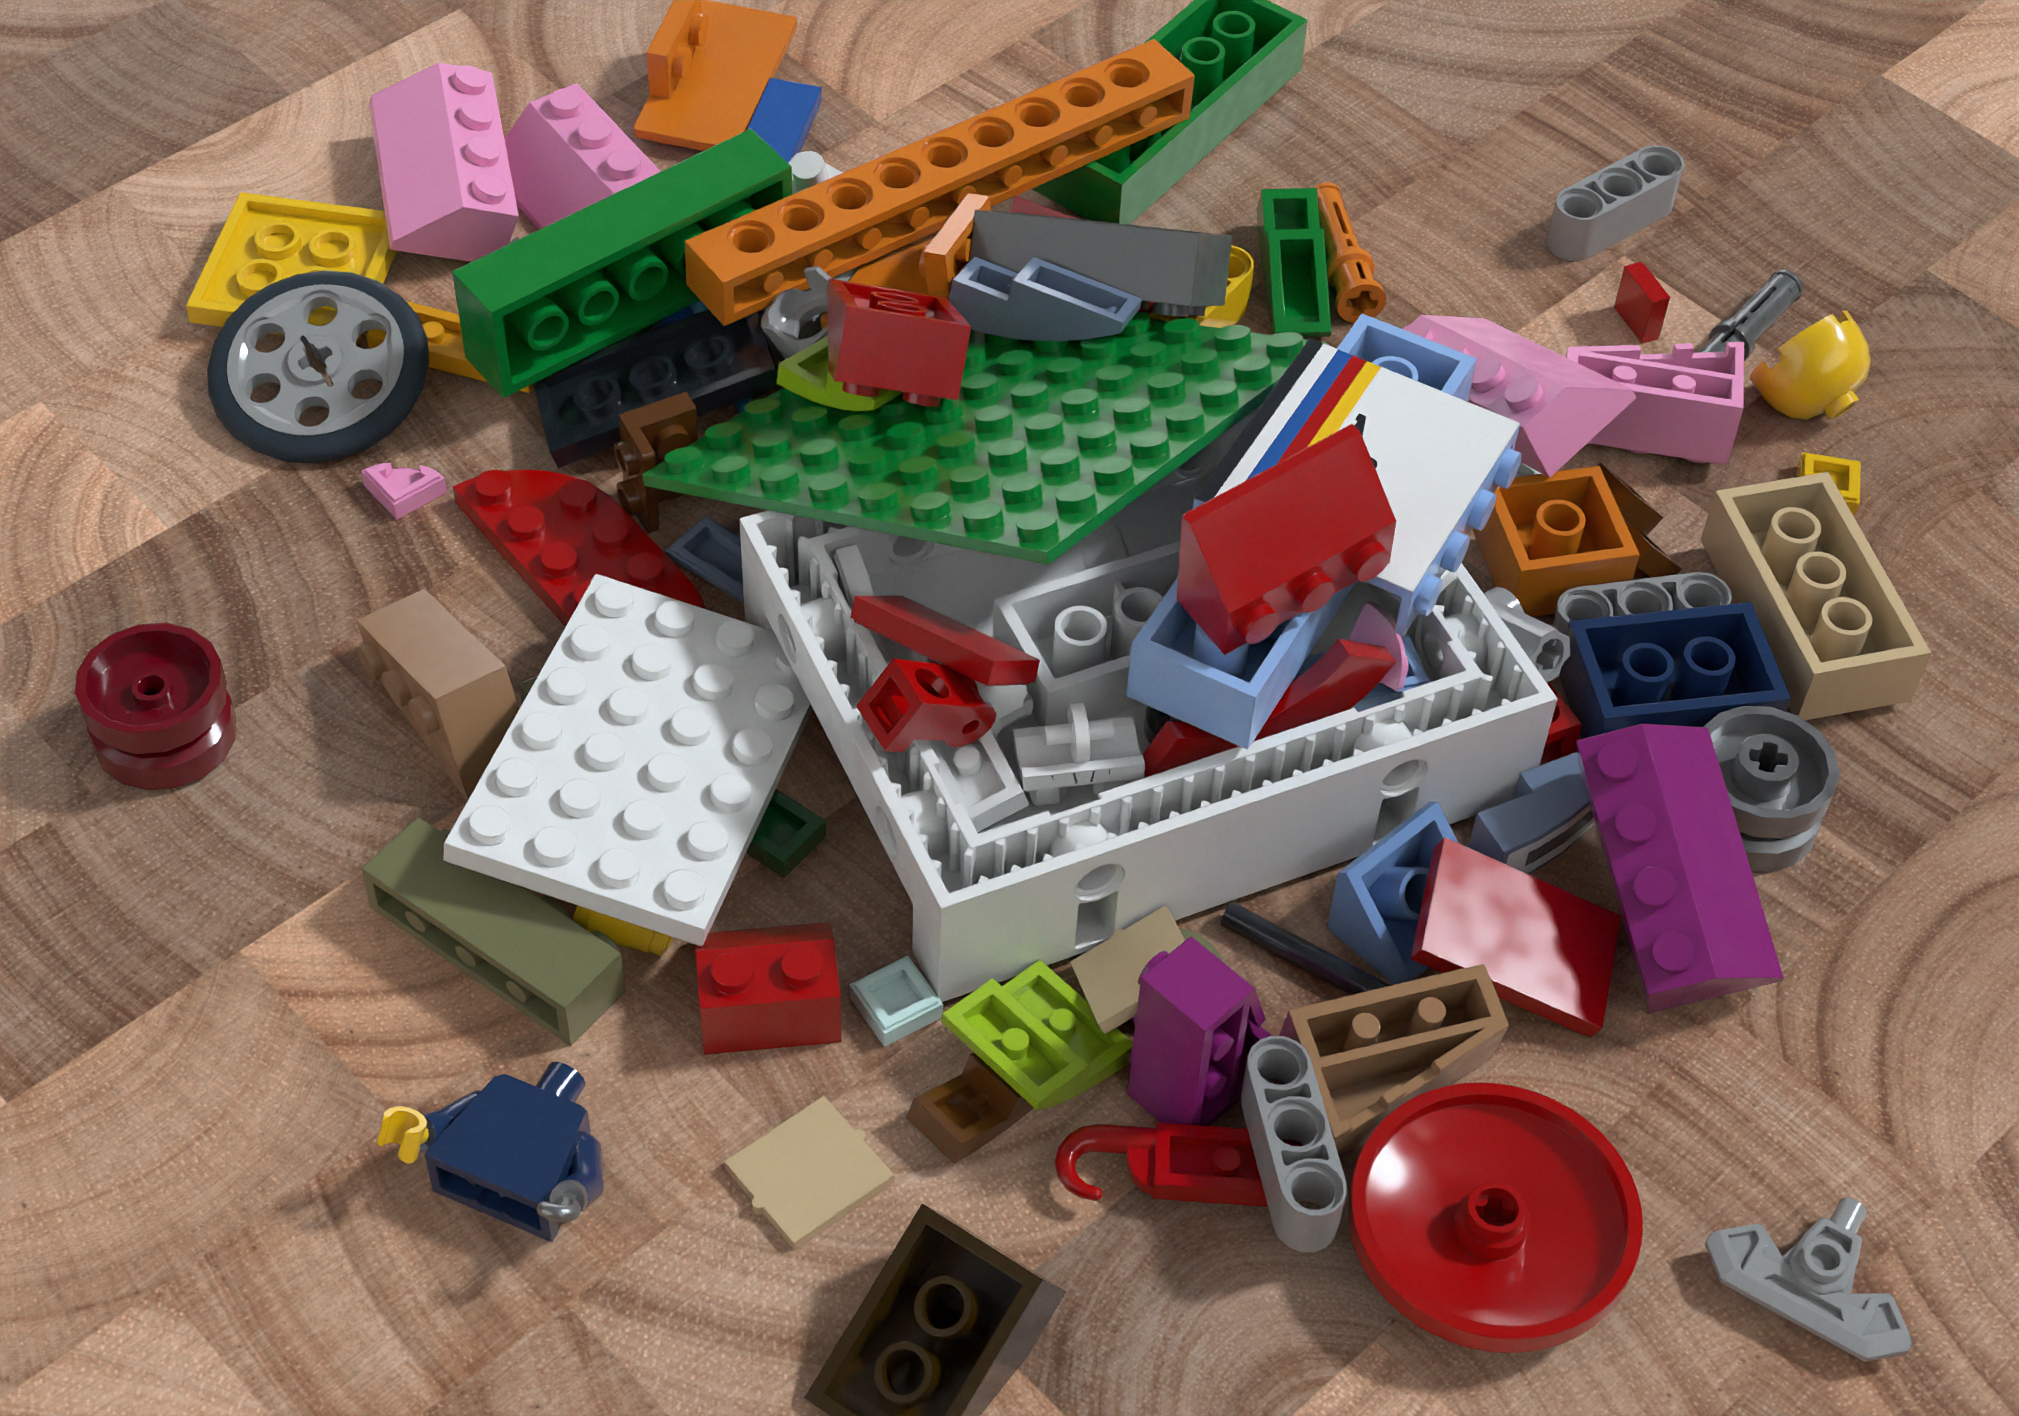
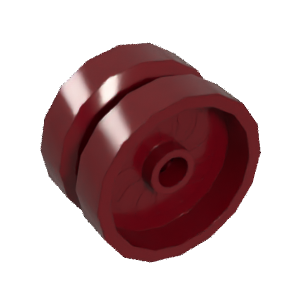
M167 622L132 626L111 634L91 649L77 670L75 695L81 714L87 724V732L93 750L102 769L121 784L144 790L178 788L203 778L222 763L236 740V715L231 697L226 689L227 681L222 662L212 642L192 628Z

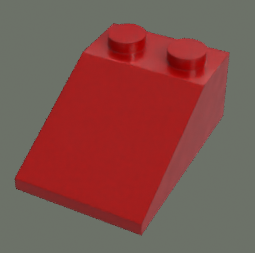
M829 278L827 286L828 370L834 381L843 382L842 390L844 392L859 396L878 397L880 388L904 392L903 400L913 404L932 407L939 406L941 398L958 400L971 325L946 297Z

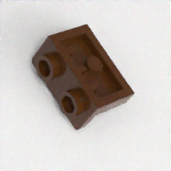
M687 392L619 414L620 441L614 443V453L619 468L623 473V481L617 483V493L622 508L631 517L635 515L638 517L647 534L659 530L658 503L684 495L683 493L644 486L642 474L665 461V456L669 452L687 447L698 440L697 409Z

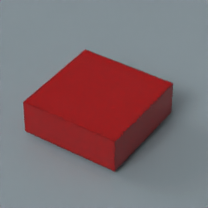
M1642 261L1626 265L1623 269L1614 308L1641 344L1657 340L1661 334L1670 296Z

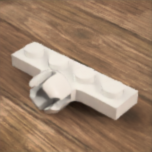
M919 599L915 601L919 604H922ZM869 629L887 665L893 658L940 664ZM975 681L982 699L990 703L997 713L996 721L991 729L975 742L963 747L954 748L948 746L944 740H928L940 762V777L955 805L962 803L977 832L1029 806L1019 782L997 744L996 738L1002 729L1030 715L1034 706L1033 699L1027 692V685L986 686Z

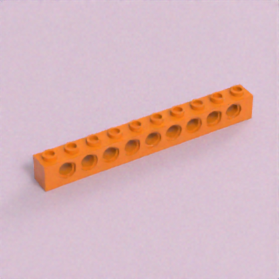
M1155 39L1125 50L1104 61L1081 69L1046 86L1037 88L1032 92L991 108L953 126L944 128L937 133L686 240V285L724 326L770 306L772 300L786 289H800L803 291L809 289L810 286L804 274L807 267L818 266L829 277L833 278L939 231L943 227L946 217L949 214H953L968 193L990 196V207L1189 119L1195 75Z

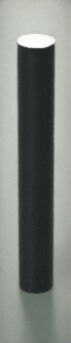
M1235 902L1230 903L1222 916L1221 925L1350 995L1391 986Z

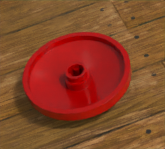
M1483 1082L1455 1084L1425 1092L1400 1105L1381 1121L1365 1142L1358 1157L1350 1187L1348 1221L1351 1238L1360 1263L1373 1285L1400 1314L1415 1325L1441 1339L1470 1349L1497 1353H1524L1548 1349L1581 1336L1605 1318L1619 1302L1628 1286L1642 1245L1643 1216L1638 1190L1628 1167L1615 1147L1593 1124L1571 1108L1538 1092L1517 1086Z

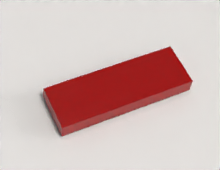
M902 595L855 596L850 618L854 619L855 623L940 664H944V666L986 686L1029 685L1036 680L1040 659Z

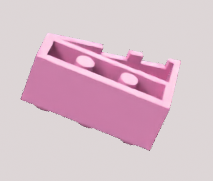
M1727 342L1724 352L1693 353L1694 347L1692 343L1674 344L1672 353L1640 354L1641 349L1639 345L1567 347L1566 358L1632 389L1636 396V399L1586 445L1597 444L1622 448L1636 454L1654 453L1679 457L1693 463L1710 462L1728 465L1743 412L1744 342Z

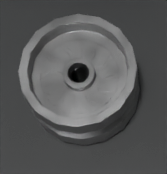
M1742 706L1719 713L1704 727L1709 729L1752 873H1772L1794 866L1811 851L1823 817L1833 797L1840 776L1836 753L1819 730L1797 715L1773 707Z

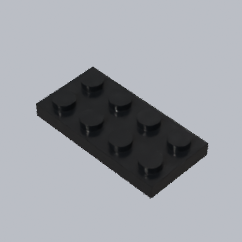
M709 309L603 348L533 383L549 451L558 468L614 448V443L620 441L619 414L687 392L696 406L697 417L710 411L780 386L777 384L778 372L761 328L758 311L724 326Z

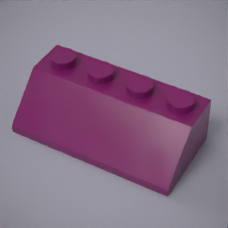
M1639 724L1577 740L1578 765L1649 1013L1783 981L1784 977L1709 729L1705 727Z

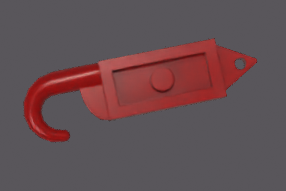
M1156 1122V1128L1095 1124L1082 1126L1071 1132L1057 1149L1054 1162L1057 1177L1067 1191L1082 1199L1098 1201L1102 1198L1103 1193L1099 1187L1087 1184L1079 1177L1076 1172V1162L1083 1154L1104 1152L1126 1154L1127 1169L1133 1183L1142 1192L1151 1194L1152 1199L1268 1207L1248 1129ZM1281 1140L1291 1146H1303V1144L1295 1140Z

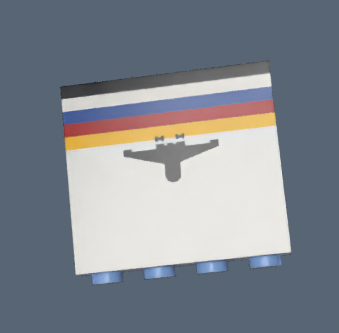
M1309 338L1195 496L1193 509L1344 427L1353 424L1361 432L1396 519L1390 563L1379 575L1366 582L1402 597L1395 633L1404 636L1418 613L1428 616L1432 611L1442 589L1443 579H1441L1444 571L1448 570L1455 573L1459 568L1469 546L1470 536H1468V533L1472 527L1481 531L1486 525L1496 502V494L1494 492L1497 487L1508 489L1514 480L1522 453L1514 450L1520 423Z

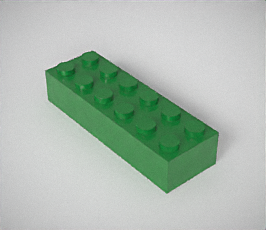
M1193 0L1145 41L1148 42L1155 39L1195 75L1189 119L1032 188V190L1088 220L1130 225L1301 70L1308 19L1268 0Z
M749 129L452 271L465 358L500 396L505 398L699 301L700 299L686 285L685 241L793 195L792 166L755 131Z

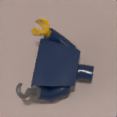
M560 1062L550 1063L535 1086L510 1075L502 1074L494 1076L481 1091L475 1090L436 1111L421 1114L408 1107L389 1108L384 1112L376 1144L381 1147L389 1143L400 1144L398 1158L407 1164L413 1163L417 1159L419 1151H426L424 1155L433 1192L550 1242H553L562 1222L576 1220L580 1213L602 1194L604 1188L601 1145L591 1135L588 1111L575 1103L583 1091L586 1082L574 1068Z

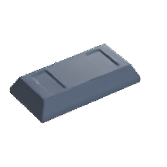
M704 516L665 550V554L681 567L744 605L741 538L709 517Z

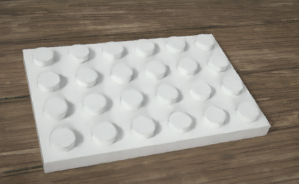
M595 574L444 842L443 861L702 947L813 710L774 631L765 630V628Z

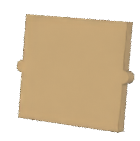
M1166 905L1124 930L1121 928L1115 930L1111 938L1070 961L1094 1017L1104 1034L1135 1016L1140 989L1138 978L1145 965L1159 952L1167 951L1170 954L1185 941Z
M822 1096L724 1161L726 1171L752 1200V1212L755 1215L764 1214L794 1250L895 1182V1175L867 1145L865 1131L862 1129L854 1130L825 1096Z

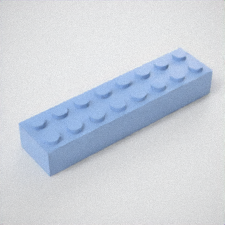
M1362 313L1337 348L1468 402L1477 360L1475 357ZM1177 577L1131 643L1126 696L1248 750L1355 583L1333 594L1330 600L1318 610L1310 613L1303 611L1281 623L1264 640L1255 644L1246 643L1224 655L1176 600Z

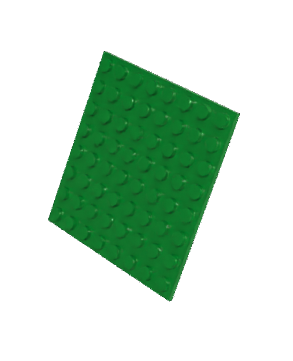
M1137 312L1119 334L1087 340H1021L971 330L958 400L941 398L939 406H923L903 400V392L874 411H851L822 405L783 387L766 398L748 403L744 408V412L728 422L709 427L705 431V436L691 445L669 452L665 456V461L642 474L644 486L1049 565L1259 407L1307 340H1304L1302 335L1294 332H1283L1274 335L1252 333L1248 327L1242 325L1215 328L1200 326L1197 320L1189 318L1173 321L1150 319L1149 315L1144 312Z

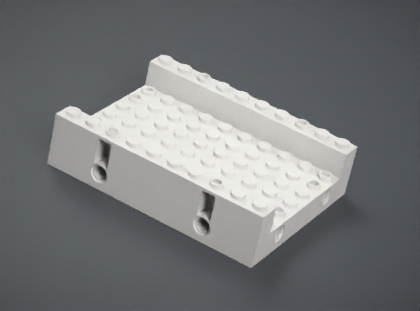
M1259 407L1049 565L770 510L739 519L745 620L749 624L774 631L913 903L912 951L930 987L941 1002L973 992L992 978L997 982H1001L1015 977L1039 959L1045 965H1050L1087 952L1111 938L1115 930L1120 928L1124 930L1165 905L1171 912L1174 920H1178L1358 857L1428 802L1438 801L1448 823L1452 824L1475 816L1478 812L1511 801L1514 797L1519 774L1540 764L1557 697L1461 563L1457 578L1439 594L1430 614L1424 616L1418 613L1405 635L1410 636L1430 683L1403 691L1400 699L1361 712H1357L1355 708L1254 741L1248 750L1239 746L1140 780L1133 779L1131 783L1101 792L1098 795L1093 793L1091 784L1067 787V796L1060 803L1036 806L1032 803L1029 791H1025L1024 794L1029 806L977 832L962 803L955 805L940 777V762L929 741L914 739L905 752L884 751L856 708L858 702L887 667V663L869 629L855 623L854 619L850 618L852 610L838 586V571L834 566L833 555L836 554L835 550L857 544L874 596L902 595L913 601L919 599L922 605L1040 659L1036 680L1034 683L1027 685V692L1033 699L1034 708L1030 715L1002 729L996 737L997 744L1021 788L1022 784L1013 745V729L1068 723L1067 709L1069 703L1083 702L1088 721L1133 716L1138 746L1141 754H1143L1152 742L1147 732V722L1150 715L1156 709L1126 696L1131 643L1178 577L1182 515L1193 509L1195 496ZM1358 580L1309 655L1327 652L1337 639L1348 640L1365 602L1373 601L1380 605L1393 617L1396 623L1401 602L1376 586ZM1167 718L1161 719L1156 723L1155 736L1158 734L1157 731L1162 729V724L1167 722Z

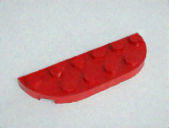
M488 470L481 473L478 477L468 479L453 486L455 503L565 627L595 574L706 609L698 590L684 573L611 496L589 481L545 470Z

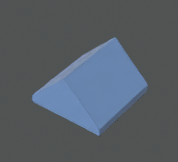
M1438 801L1428 802L1338 872L1327 929L1393 985L1412 981L1429 968L1412 960L1411 954L1433 848L1444 837L1458 843Z

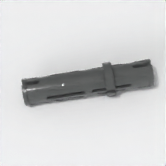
M1785 269L1774 272L1769 280L1746 301L1731 319L1722 320L1711 330L1709 341L1697 353L1724 352L1727 342H1744L1745 361L1752 354L1755 342L1801 297L1802 294L1800 293L1803 291V284L1799 277Z

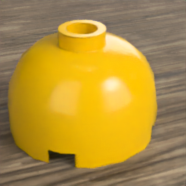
M1844 310L1841 312L1838 320L1834 314L1829 315L1777 349L1781 354L1778 358L1780 362L1772 369L1763 360L1750 374L1751 382L1775 411L1792 419L1803 420L1825 413L1831 421L1849 411L1860 401L1854 392L1867 379L1871 365L1869 347L1859 326L1848 311Z

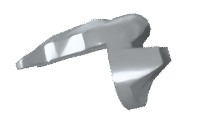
M818 266L807 267L804 271L811 290L786 289L780 292L772 300L771 305L767 307L762 316L761 328L771 354L780 362L828 336V325L822 330L820 317L822 312H827V286L829 278H832Z

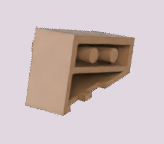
M423 589L357 619L356 621L364 644L357 647V654L369 678L372 681L380 680L392 701L401 709L465 800L468 801L518 713L519 708L506 666L430 593Z
M1484 963L1288 1010L1279 1036L1296 1040L1306 1049L1310 1056L1338 1156L1341 1157L1367 1140L1381 1121L1400 1105L1425 1092L1449 1086L1490 1060L1508 1029L1509 1023Z

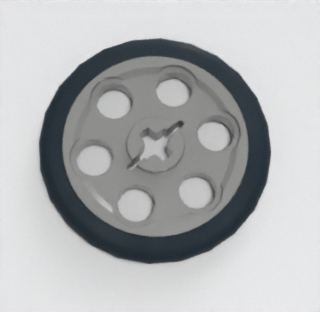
M326 270L296 274L269 284L246 299L226 320L214 341L207 368L208 394L218 419L233 437L252 450L287 462L313 464L340 460L369 449L390 435L411 413L425 385L430 362L428 338L418 315L403 297L376 280L352 272ZM328 306L338 310L337 316L327 325L315 326L307 322L309 315L319 307ZM379 329L386 333L383 343L375 348L362 349L356 346L358 337L367 330ZM280 333L285 336L283 344L275 351L263 353L255 349L257 341L263 335ZM305 345H309L317 360L320 359L327 366L325 370L332 387H328L322 374L316 372L310 366L312 362ZM365 379H375L383 383L380 392L370 399L361 400L352 396L353 388ZM273 382L281 386L280 392L271 401L256 403L250 400L252 391L260 384ZM324 406L330 410L326 420L317 426H303L298 422L300 415L310 407Z

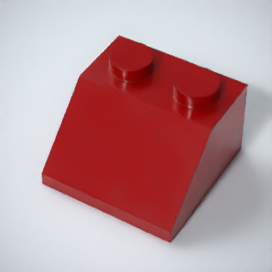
M829 922L708 933L702 947L695 945L704 1055L842 1042L841 994L835 941Z

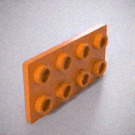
M673 0L646 52L649 97L634 124V136L662 144L705 151L747 131L770 78H774L797 30V18L795 16L711 0Z
M968 193L953 214H949L946 217L944 225L939 231L861 265L848 282L949 299L953 279L970 262L975 210L991 211L990 196ZM824 312L820 317L822 330L828 325L827 312Z

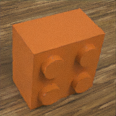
M1600 466L1557 471L1550 478L1542 473L1515 477L1508 489L1497 487L1494 492L1496 494V502L1484 528L1481 531L1473 528V533L1495 586L1510 591L1520 602L1524 614L1531 617L1555 614L1560 596L1569 589L1632 580L1640 555Z

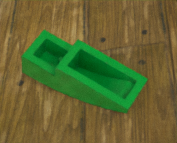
M1317 188L1261 189L1257 205V222L1262 273L1272 333L1274 335L1283 332H1294L1302 335V337H1330L1331 319L1324 229H1320Z

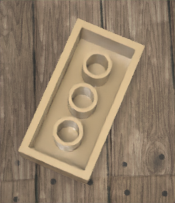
M1824 472L1717 490L1702 533L1701 542L1721 580L1730 588L1733 603H1752L1791 697L1788 705L1791 713L1801 717L1803 720H1811L1912 701L1930 658L1931 651L1830 474Z

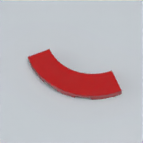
M1337 639L1316 663L1290 683L1254 741L1351 709L1383 679L1395 665L1396 661L1385 646ZM1167 721L1142 754L1145 763L1144 778L1239 746L1186 722Z

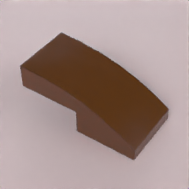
M1600 462L1597 466H1600L1640 554L1637 567L1652 578L1677 575L1682 569L1647 536L1664 517L1628 483Z
M973 1052L969 1054L961 1075L914 1098L906 1119L953 1163H956L999 1136L1034 1107Z

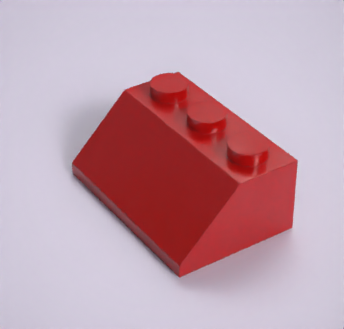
M1350 424L1182 515L1176 600L1224 655L1246 643L1255 644L1264 640L1281 623L1303 611L1310 613L1318 610L1330 600L1333 594L1358 580L1366 582L1375 578L1390 563L1396 519L1361 432L1353 424Z

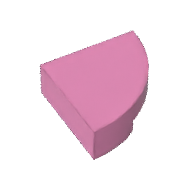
M381 463L361 471L364 486L396 520L447 493L445 478L430 467L419 465L420 470L392 468L391 463Z
M1373 601L1365 602L1348 640L1385 646L1396 663L1380 683L1396 691L1403 689L1409 664L1401 635L1395 633L1396 622L1377 603Z

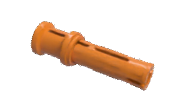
M1330 182L1315 185L1313 188H1317L1320 229H1324L1325 252L1328 257L1326 263L1328 284L1337 291L1335 305L1339 316L1345 321L1352 323L1357 321L1361 313L1374 318L1385 307L1387 297L1382 285L1373 278L1375 264L1371 254L1358 245L1353 226L1343 203L1340 188ZM1350 298H1351L1352 301H1353L1354 307H1352Z

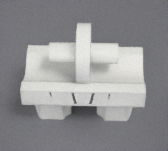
M1076 702L1068 704V723L1013 729V745L1023 792L1029 791L1032 803L1036 806L1060 803L1067 796V787L1091 784L1093 793L1098 795L1101 792L1131 783L1133 779L1144 778L1145 763L1138 746L1133 716L1088 721L1084 703Z

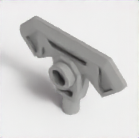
M1842 1198L1830 1220L1820 1218L1783 1257L1762 1224L1759 1225L1757 1223L1718 1230L1709 1234L1705 1247L1720 1283L1858 1359L1868 1362L1905 1355L1912 1344L1908 1329L1894 1297L1890 1293L1851 1294L1862 1244L1861 1237L1856 1233L1867 1214L1866 1208L1860 1202L1852 1198Z

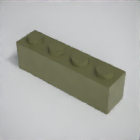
M417 817L361 868L370 908L562 1041L572 1046L626 992L622 954L617 945L600 931H592L590 933L571 920L562 906L549 897L543 896L538 898L521 886L443 861L444 842L451 831L443 829L440 832Z

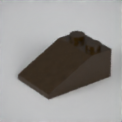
M922 1203L804 1399L830 1416H980L1028 1357L1066 1291L948 1216Z

